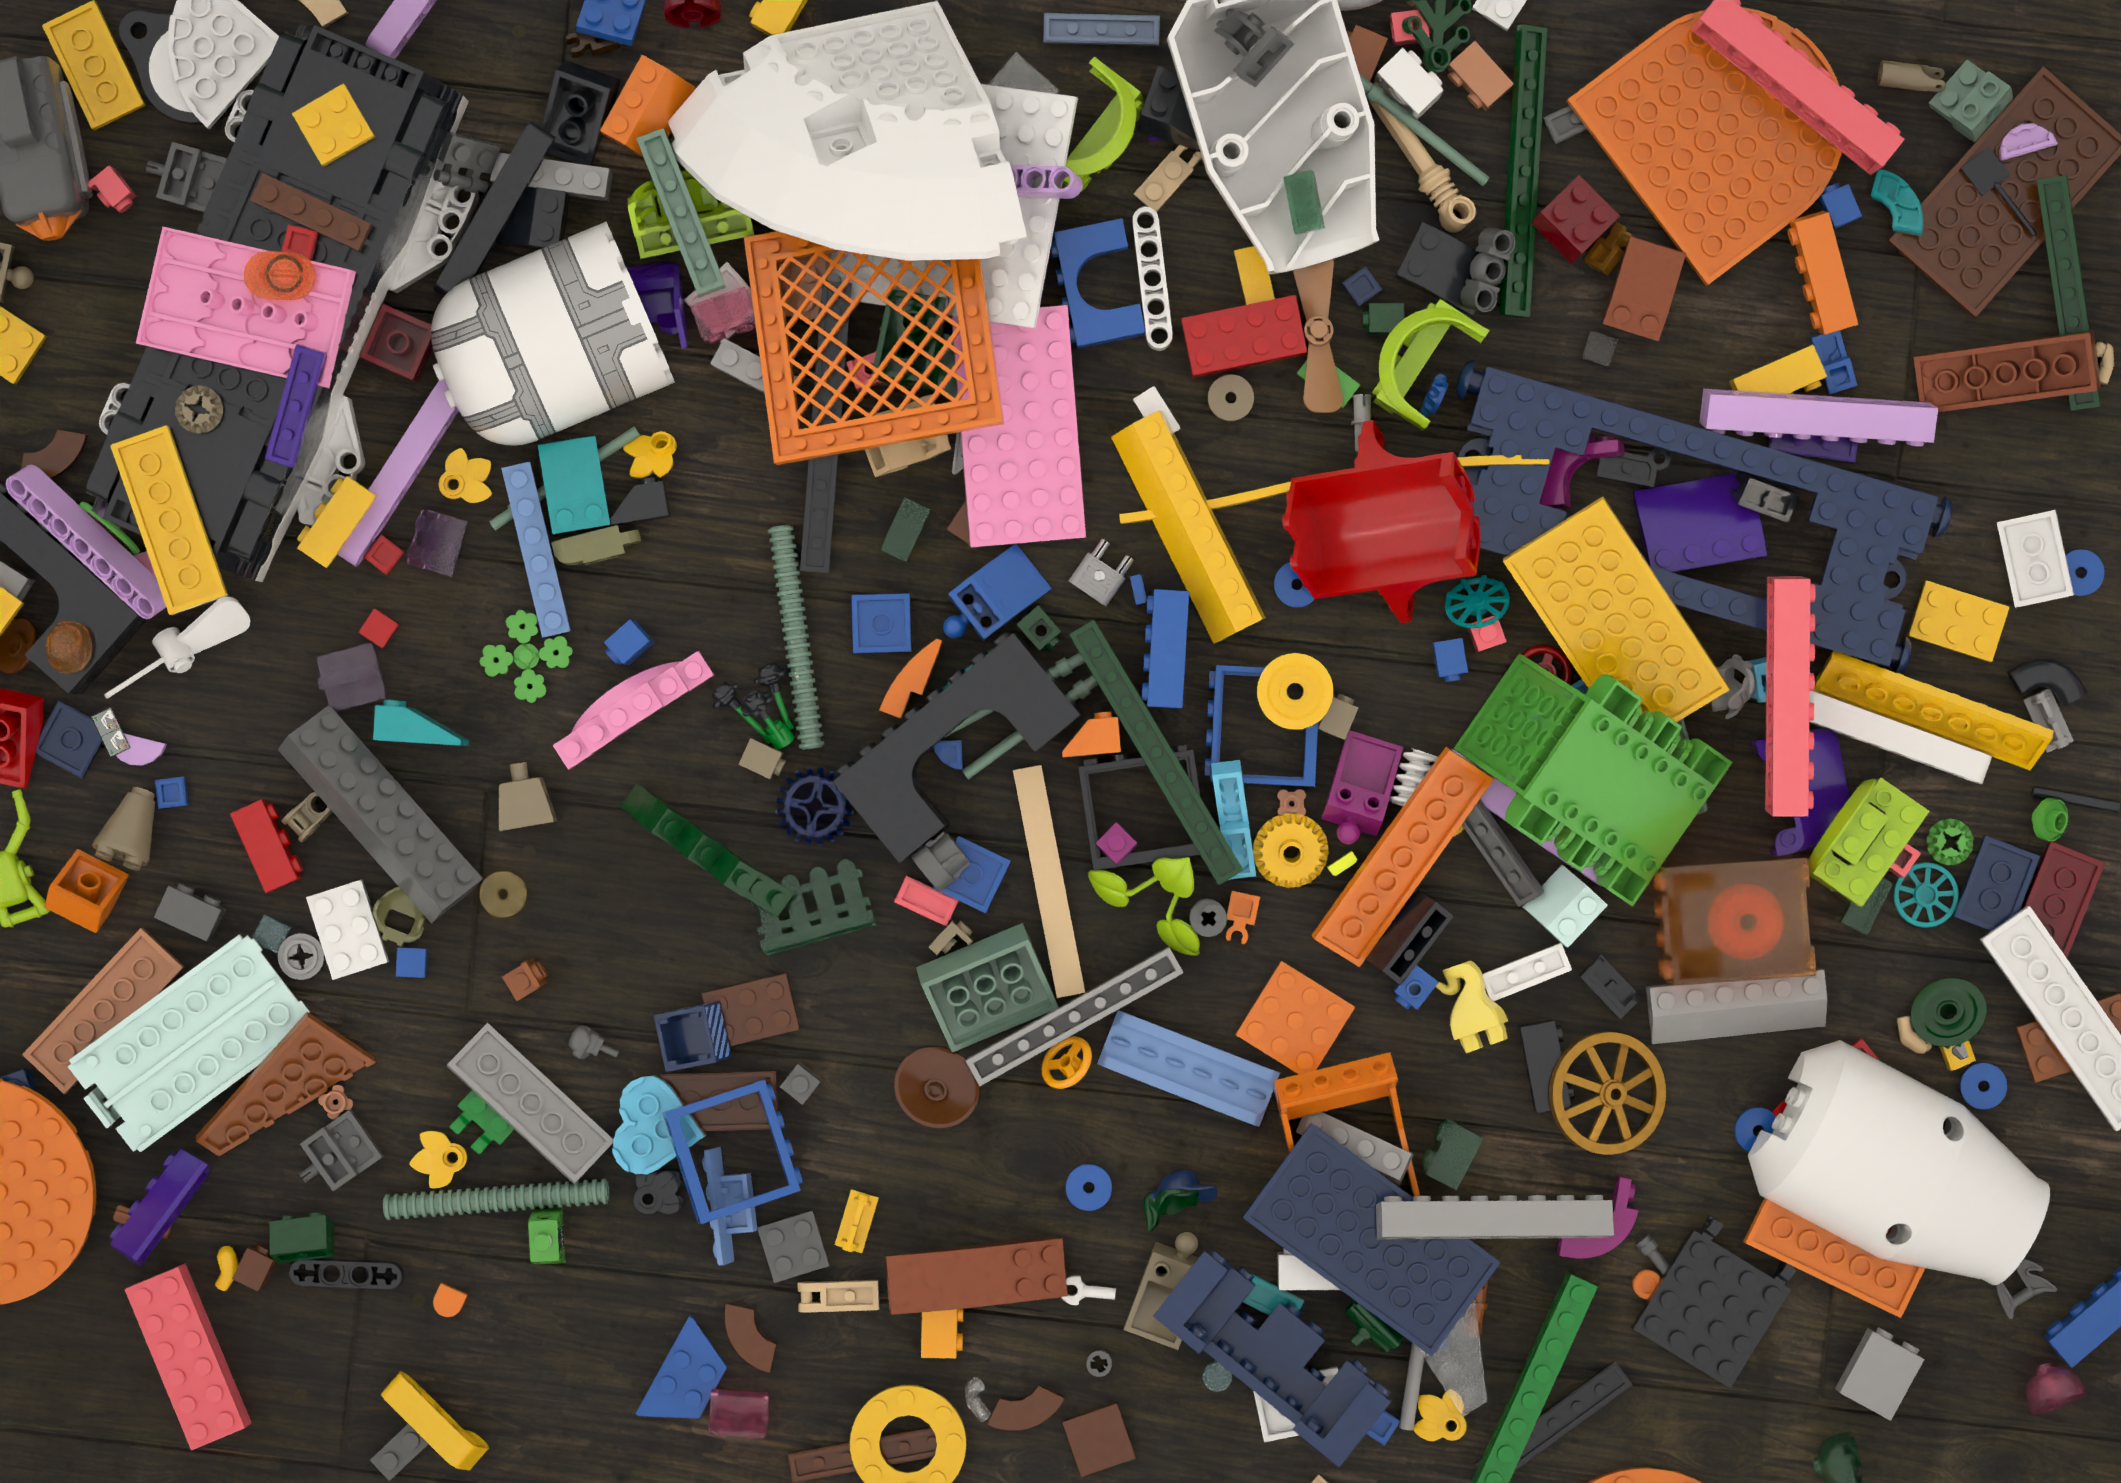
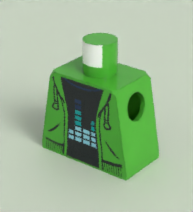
M563 1208L533 1210L528 1220L530 1262L536 1265L566 1263Z

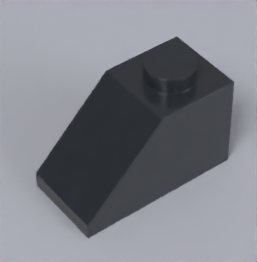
M658 477L641 479V485H635L610 519L611 525L621 526L671 517L666 483L664 481L658 482Z

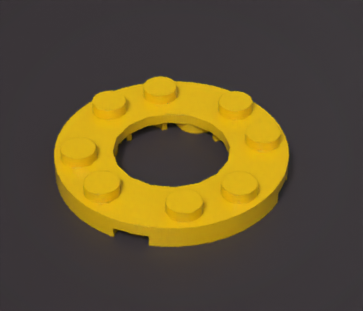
M919 1385L890 1387L873 1396L858 1413L850 1436L851 1458L858 1475L864 1483H952L962 1467L966 1453L965 1428L955 1407L941 1394ZM910 1415L919 1417L930 1425L936 1436L937 1447L935 1456L927 1466L919 1471L907 1473L894 1469L887 1464L881 1454L879 1442L881 1432L889 1422L897 1417Z

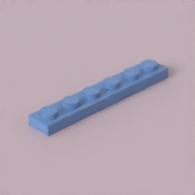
M531 462L503 467L501 469L542 638L569 632L571 629Z

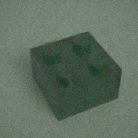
M1447 1118L1445 1123L1441 1121L1433 1135L1436 1142L1432 1149L1426 1148L1420 1163H1422V1170L1426 1175L1457 1190L1484 1138L1479 1133Z

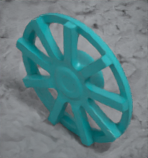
M1482 575L1480 578L1460 580L1461 583L1446 594L1445 611L1448 618L1456 625L1464 628H1482L1495 623L1505 614L1510 603L1509 592L1504 583L1487 578V575ZM1479 584L1476 592L1471 589V585ZM1485 584L1493 585L1492 588L1483 592ZM1465 588L1469 595L1466 596L1457 593ZM1499 590H1501V592L1504 595L1497 597H1489L1490 595ZM1453 599L1464 601L1451 606ZM1490 603H1504V607L1500 612L1490 606ZM1467 608L1458 620L1452 615L1457 610ZM1487 611L1495 616L1491 620L1482 622V615ZM1470 614L1477 617V624H1467L1464 622Z
M1929 862L1914 864L1906 876L1909 874L1916 888L1902 886L1901 883L1905 877H1898L1893 887L1895 908L1904 920L1914 926L1924 928L1938 926L1947 921L1956 909L1959 900L1957 883L1952 874L1938 864ZM1926 867L1924 882L1921 883L1913 871ZM1931 868L1943 873L1934 884L1930 883ZM1948 878L1953 890L1938 891L1937 887ZM1899 890L1913 894V898L1900 903ZM1940 896H1954L1950 909L1938 901ZM1917 903V907L1910 918L1902 908ZM1936 905L1947 914L1935 921L1932 906ZM1923 907L1927 910L1929 918L1927 923L1917 921Z

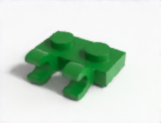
M473 1090L458 1105L464 1112L450 1125V1128L458 1135L473 1120L485 1131L471 1145V1148L478 1154H481L493 1140L501 1145L515 1130Z

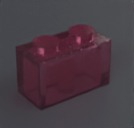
M746 287L690 305L702 340H709L710 344L722 341L723 338L726 339V334L736 330L738 334L754 329L753 304Z

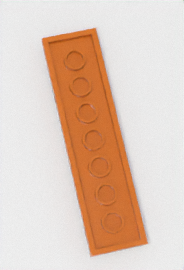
M1445 747L1315 929L1312 937L1360 967L1494 778L1448 747Z

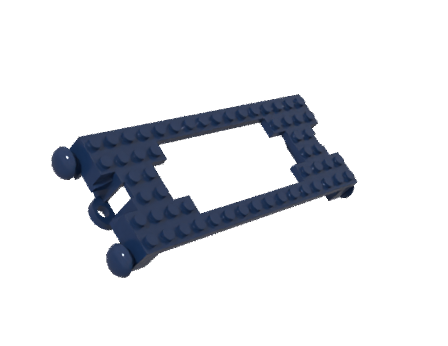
M1475 359L1468 360L1463 365L1456 384L1457 396L1462 401L1466 393L1476 396L1467 431L1486 436L1487 438L1470 440L1461 448L1458 457H1464L1466 452L1470 450L1478 452L1480 456H1489L1490 451L1493 449L1491 456L1503 455L1511 458L1515 455H1522V459H1549V464H1551L1555 449L1584 456L1592 428L1816 493L1807 522L1835 529L1820 585L1815 584V602H1810V613L1815 615V631L1810 632V644L1853 656L1879 667H1892V672L1902 674L1906 670L1911 659V641L1904 635L1900 643L1896 644L1906 610L1902 609L1903 605L1888 600L1896 597L1906 584V572L1897 556L1914 561L1917 560V556L1923 553L1930 527L1933 528L1932 537H1939L1946 531L1953 512L1952 502L1949 498L1944 496L1941 503L1937 504L1939 497L1498 369L1486 367L1483 372L1474 370ZM1489 465L1487 470H1485L1486 466L1463 467L1470 479L1476 501L1472 502V506L1474 508V516H1479L1480 549L1508 556L1565 520L1566 511L1539 504L1550 465ZM1650 567L1675 605L1767 632V600ZM1889 571L1894 572L1898 577V583L1894 588H1888L1883 582L1886 573Z

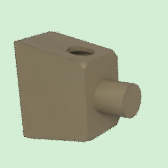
M527 762L509 765L512 782L499 784V831L557 822V816L543 778L529 779Z

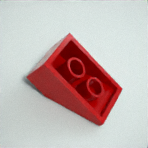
M0 688V784L23 789L28 787L43 725V697Z

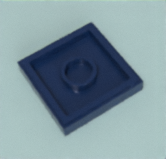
M58 700L40 733L36 754L84 779L103 741L90 716Z

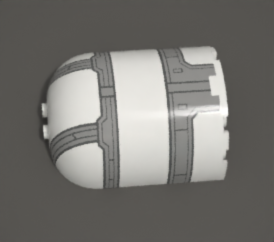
M607 222L459 283L442 298L433 316L431 341L438 362L433 365L439 381L444 379L449 390L444 393L451 408L457 406L466 423L477 434L497 444L516 446L535 442L675 383Z

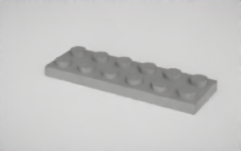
M488 1023L447 1064V1067L573 1184L613 1144V1139Z

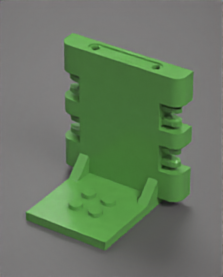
M1519 653L1454 749L1517 792L1505 813V819L1509 824L1540 845L1545 841H1552L1555 838L1554 845L1561 859L1580 872L1584 868L1593 866L1594 874L1597 875V882L1633 907L1733 762L1700 739L1689 740L1687 738L1680 741L1679 731L1682 726L1662 712L1654 711L1651 713L1650 711H1645L1641 714L1642 707L1640 703L1643 698L1609 675L1600 676L1594 681L1587 693L1583 694Z

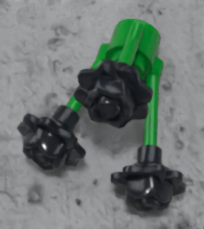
M777 663L766 664L759 668V676L754 680V684L768 686L770 692L762 693L758 690H752L750 694H746L744 697V705L742 707L740 706L741 702L736 698L738 683L729 685L727 682H723L712 693V698L714 699L712 707L714 709L728 706L732 711L736 710L762 735L766 743H772L776 750L787 746L795 738L791 732L794 725L788 717L780 694L782 689L779 681H781L782 675H785L788 670L786 668L780 669ZM772 693L774 694L783 722L780 719L772 721L769 717L770 712L767 707L773 700ZM750 715H758L768 726L764 729Z

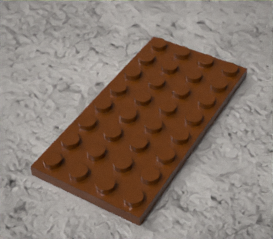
M2043 66L1922 201V236L1895 232L1887 242L1969 315L1976 318L2045 240L2037 180L2067 175L2073 209L2121 155V134ZM2030 123L2037 124V126H2041L2048 132H2051L2058 144L2000 161L2010 175L1999 184L2037 232L2036 236L2030 234L1995 187L1981 196L1961 170L1963 166L1988 147L1999 159V148L2002 139L2007 133L2021 124Z

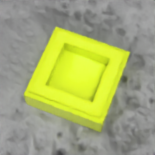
M1349 851L1327 866L1332 876H1337L1355 864L1358 859L1352 851Z

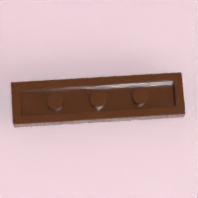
M263 173L250 199L253 203L359 252L373 226L367 221Z

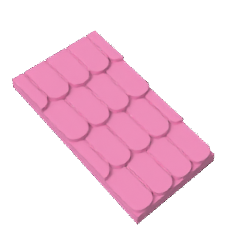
M162 227L136 343L286 379L296 344H300L327 353L318 386L329 388L356 272Z

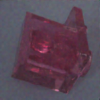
M712 1389L708 1434L720 1437L766 1438L769 1423L770 1393Z

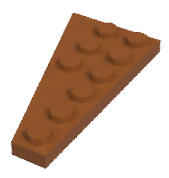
M306 1012L196 1135V1142L216 1155L221 1156L249 1139V1135L262 1127L267 1128L271 1126L277 1118L286 1113L288 1115L326 1093L327 1089L341 1080L346 1081L351 1078L353 1073L362 1067H369L376 1063L375 1057L309 1012Z

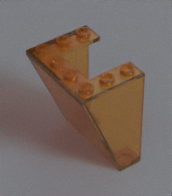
M1795 857L1661 865L1652 878L1653 890L1658 891L1659 901H1654L1655 918L1660 919L1661 930H1656L1657 947L1662 948L1663 959L1658 960L1659 975L1665 979V982L1679 986L1816 976L1814 946L1810 945L1806 887H1810L1808 858Z

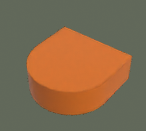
M442 1282L433 1300L434 1308L439 1315L452 1317L460 1312L468 1294Z

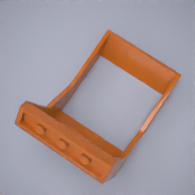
M1391 1053L1274 1080V1092L1288 1151L1290 1152L1294 1147L1288 1120L1389 1096L1401 1149L1409 1152L1396 1092L1398 1077ZM1411 1160L1407 1168V1174L1413 1194L1412 1197L1420 1196Z

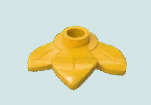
M660 431L654 433L651 437L641 435L625 445L623 450L635 457L630 469L631 477L644 478L654 472L656 476L661 478L667 474L673 466L672 455L677 448L674 437Z
M462 448L453 451L445 461L446 472L439 479L441 493L450 499L461 497L469 503H478L488 499L492 492L483 482L490 474L491 461L482 458L468 460ZM453 479L459 482L456 490L449 488V482Z
M438 1131L423 1132L420 1134V1140L425 1149H422L412 1158L410 1166L418 1172L430 1174V1188L444 1187L451 1182L454 1172L461 1170L467 1162L466 1150L457 1143H451L444 1133ZM450 1152H455L458 1155L457 1162L449 1161L448 1155Z
M1451 1388L1444 1393L1442 1399L1434 1395H1420L1418 1398V1408L1423 1419L1414 1425V1432L1419 1437L1428 1441H1436L1441 1438L1455 1441L1462 1438L1467 1430V1422L1462 1415L1464 1403L1461 1396ZM1450 1420L1455 1421L1457 1424V1428L1453 1432L1447 1429V1423Z

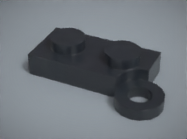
M1656 447L1648 453V456L1625 452L1624 456L1599 458L1595 477L1653 488L1657 471H1661L1669 466L1671 456L1667 450ZM1655 454H1662L1664 456L1662 464L1654 462Z

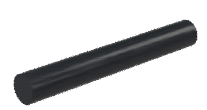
M2033 786L2031 791V797L2054 798L2067 804L2116 813L2120 809V801Z

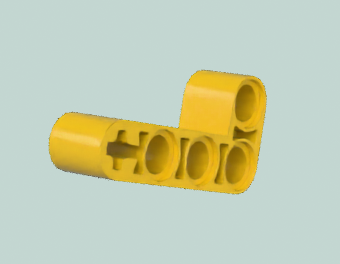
M400 1371L381 1393L384 1400L453 1467L471 1470L489 1449L488 1444L480 1436L472 1431L464 1430L406 1373Z

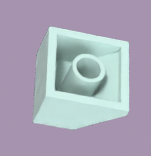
M1561 865L1541 886L1544 890L1542 895L1527 902L1522 907L1563 946L1568 948L1608 905L1578 877Z

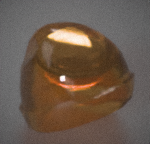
M75 621L58 623L46 638V657L55 670L65 674H74L83 670L90 662L93 651L92 638L82 624Z

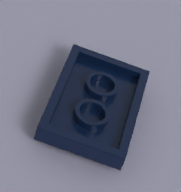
M1983 835L1952 917L1989 931L1997 928L2019 912L2040 856Z

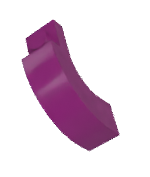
M1590 433L1584 456L1555 449L1539 504L1556 509L1571 508L1570 482L1574 472L1583 463L1592 459L1624 456V444L1619 440H1615L1614 436L1598 437L1597 442H1595V436Z
M1621 1175L1616 1177L1612 1200L1614 1236L1608 1238H1559L1556 1252L1559 1256L1577 1259L1600 1256L1614 1249L1627 1237L1638 1214V1210L1635 1207L1627 1206L1628 1201H1633L1635 1185L1631 1184L1632 1179Z

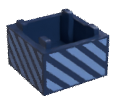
M720 1001L654 1015L666 1072L716 1063L732 1058Z

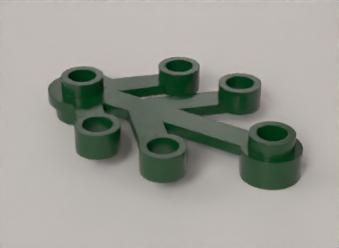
M1405 0L1408 5H1415L1432 31L1431 40L1423 30L1422 21L1418 16L1405 18L1402 22L1403 31L1408 35L1413 34L1423 49V63L1426 69L1433 73L1443 72L1450 64V53L1460 44L1466 43L1470 39V31L1466 26L1453 28L1450 32V38L1445 43H1443L1444 32L1461 16L1471 12V0H1454L1452 9L1446 14V0H1434L1433 10L1426 0ZM1461 2L1464 5V11L1460 7ZM1411 21L1414 24V29H1412L1410 26ZM1459 31L1462 33V39L1459 38Z

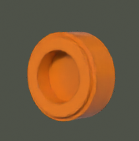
M1640 1270L1633 1277V1290L1639 1297L1648 1299L1661 1278L1653 1270Z

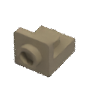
M952 920L929 945V948L936 955L941 950L946 954L957 942L953 938L956 934L970 945L974 941L970 937L973 931L961 920L958 924Z

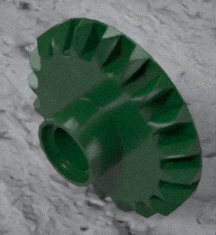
M1958 978L1941 979L1929 984L1917 995L1911 1008V1022L1917 1035L1926 1044L1930 1043L1936 1048L1942 1046L1947 1049L1950 1046L1961 1047L1962 1043L1966 1041L1971 1042L1972 1037L1980 1034L1981 1027L1986 1025L1985 1019L1988 1014L1986 1001L1981 991L1966 980ZM1956 1014L1951 1019H1945L1948 1015Z

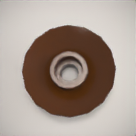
M24 618L15 619L0 636V670L4 673L15 674L22 670L30 659L25 654L36 643V631L32 622Z

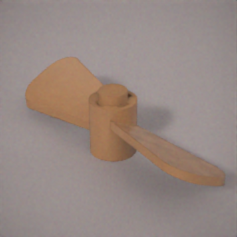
M1333 259L1293 270L1306 319L1303 333L1305 343L1308 346L1303 401L1305 406L1314 413H1334L1343 404V395L1329 344L1333 335V325L1328 319L1334 268Z

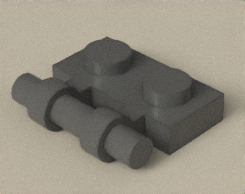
M447 131L438 159L446 163L444 171L437 169L434 172L433 178L435 181L442 182L443 186L451 188L459 186L463 187L465 191L472 193L477 191L486 192L488 182L480 180L479 177L481 172L492 173L501 147L496 143ZM460 167L468 169L465 176L458 174Z

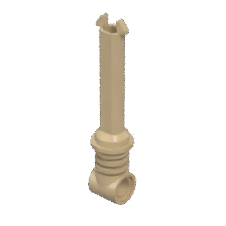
M1384 89L1383 93L1386 94L1389 98H1391L1387 91ZM1369 101L1418 173L1419 191L1426 193L1427 196L1431 194L1430 201L1435 200L1433 204L1435 208L1439 206L1437 211L1440 214L1439 221L1441 226L1452 233L1461 231L1475 217L1476 208L1474 203L1469 198L1462 196V194L1457 195L1459 192L1458 188L1453 189L1455 186L1454 182L1449 183L1451 180L1449 177L1450 170L1448 168L1444 169L1442 165L1435 164L1411 129L1377 102L1372 103ZM1453 210L1458 211L1461 214L1462 219L1457 218L1454 215Z

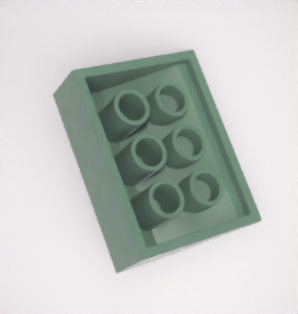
M1023 923L916 967L921 986L952 1053L1058 1008L1056 999Z

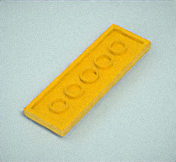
M166 425L110 445L169 615H174L228 596L170 427Z

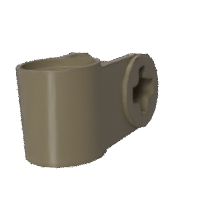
M316 792L311 793L281 821L284 825L288 824L299 836L298 840L301 843L308 839L320 827V824L333 813L328 806L325 811L317 809L315 801L318 795Z

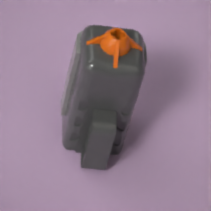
M14 56L0 59V200L2 210L6 218L44 241L60 239L75 220L86 216L89 211L88 199L93 196L92 189L88 186L90 178L71 87L64 81L61 66L47 56L26 59Z

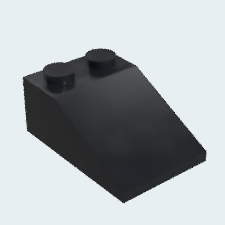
M567 60L556 69L541 127L556 137L548 154L576 164L592 166L603 137L600 129L614 106L620 79Z
M1158 66L1140 116L1137 131L1200 152L1177 72Z
M488 184L487 191L482 193L481 204L493 184ZM528 187L495 244L539 250L563 240L570 196L564 191Z
M1422 222L1395 279L1438 300L1441 299L1447 304L1473 316L1475 310L1464 307L1461 303L1460 295L1463 287L1466 286V279L1472 280L1469 273L1470 263L1479 252L1454 237ZM1489 265L1486 269V274L1489 272ZM1480 293L1477 297V302L1480 300Z

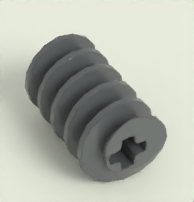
M1206 898L1197 901L1192 906L1189 920L1195 932L1201 936L1212 937L1223 931L1226 926L1227 915L1219 902ZM1214 911L1215 913L1212 916L1215 920L1214 923L1206 922L1202 924V912L1210 913Z

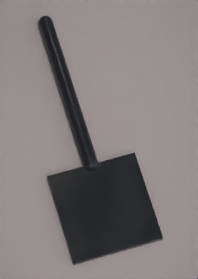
M1989 147L1961 168L1981 196L1995 187L2032 236L2037 235L2032 225L2000 186L1999 183L2009 176L2010 173Z

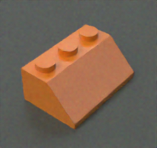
M641 55L600 132L603 136L643 157L636 138L664 128L666 136L669 138L671 129L668 121L694 92L696 87L664 66Z

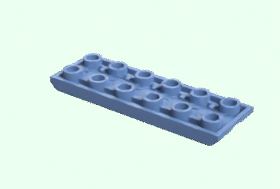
M1120 1010L1116 1013L1097 1062L1100 1066L1258 1127L1261 1124L1273 1093L1274 1080H1278L1280 1072Z

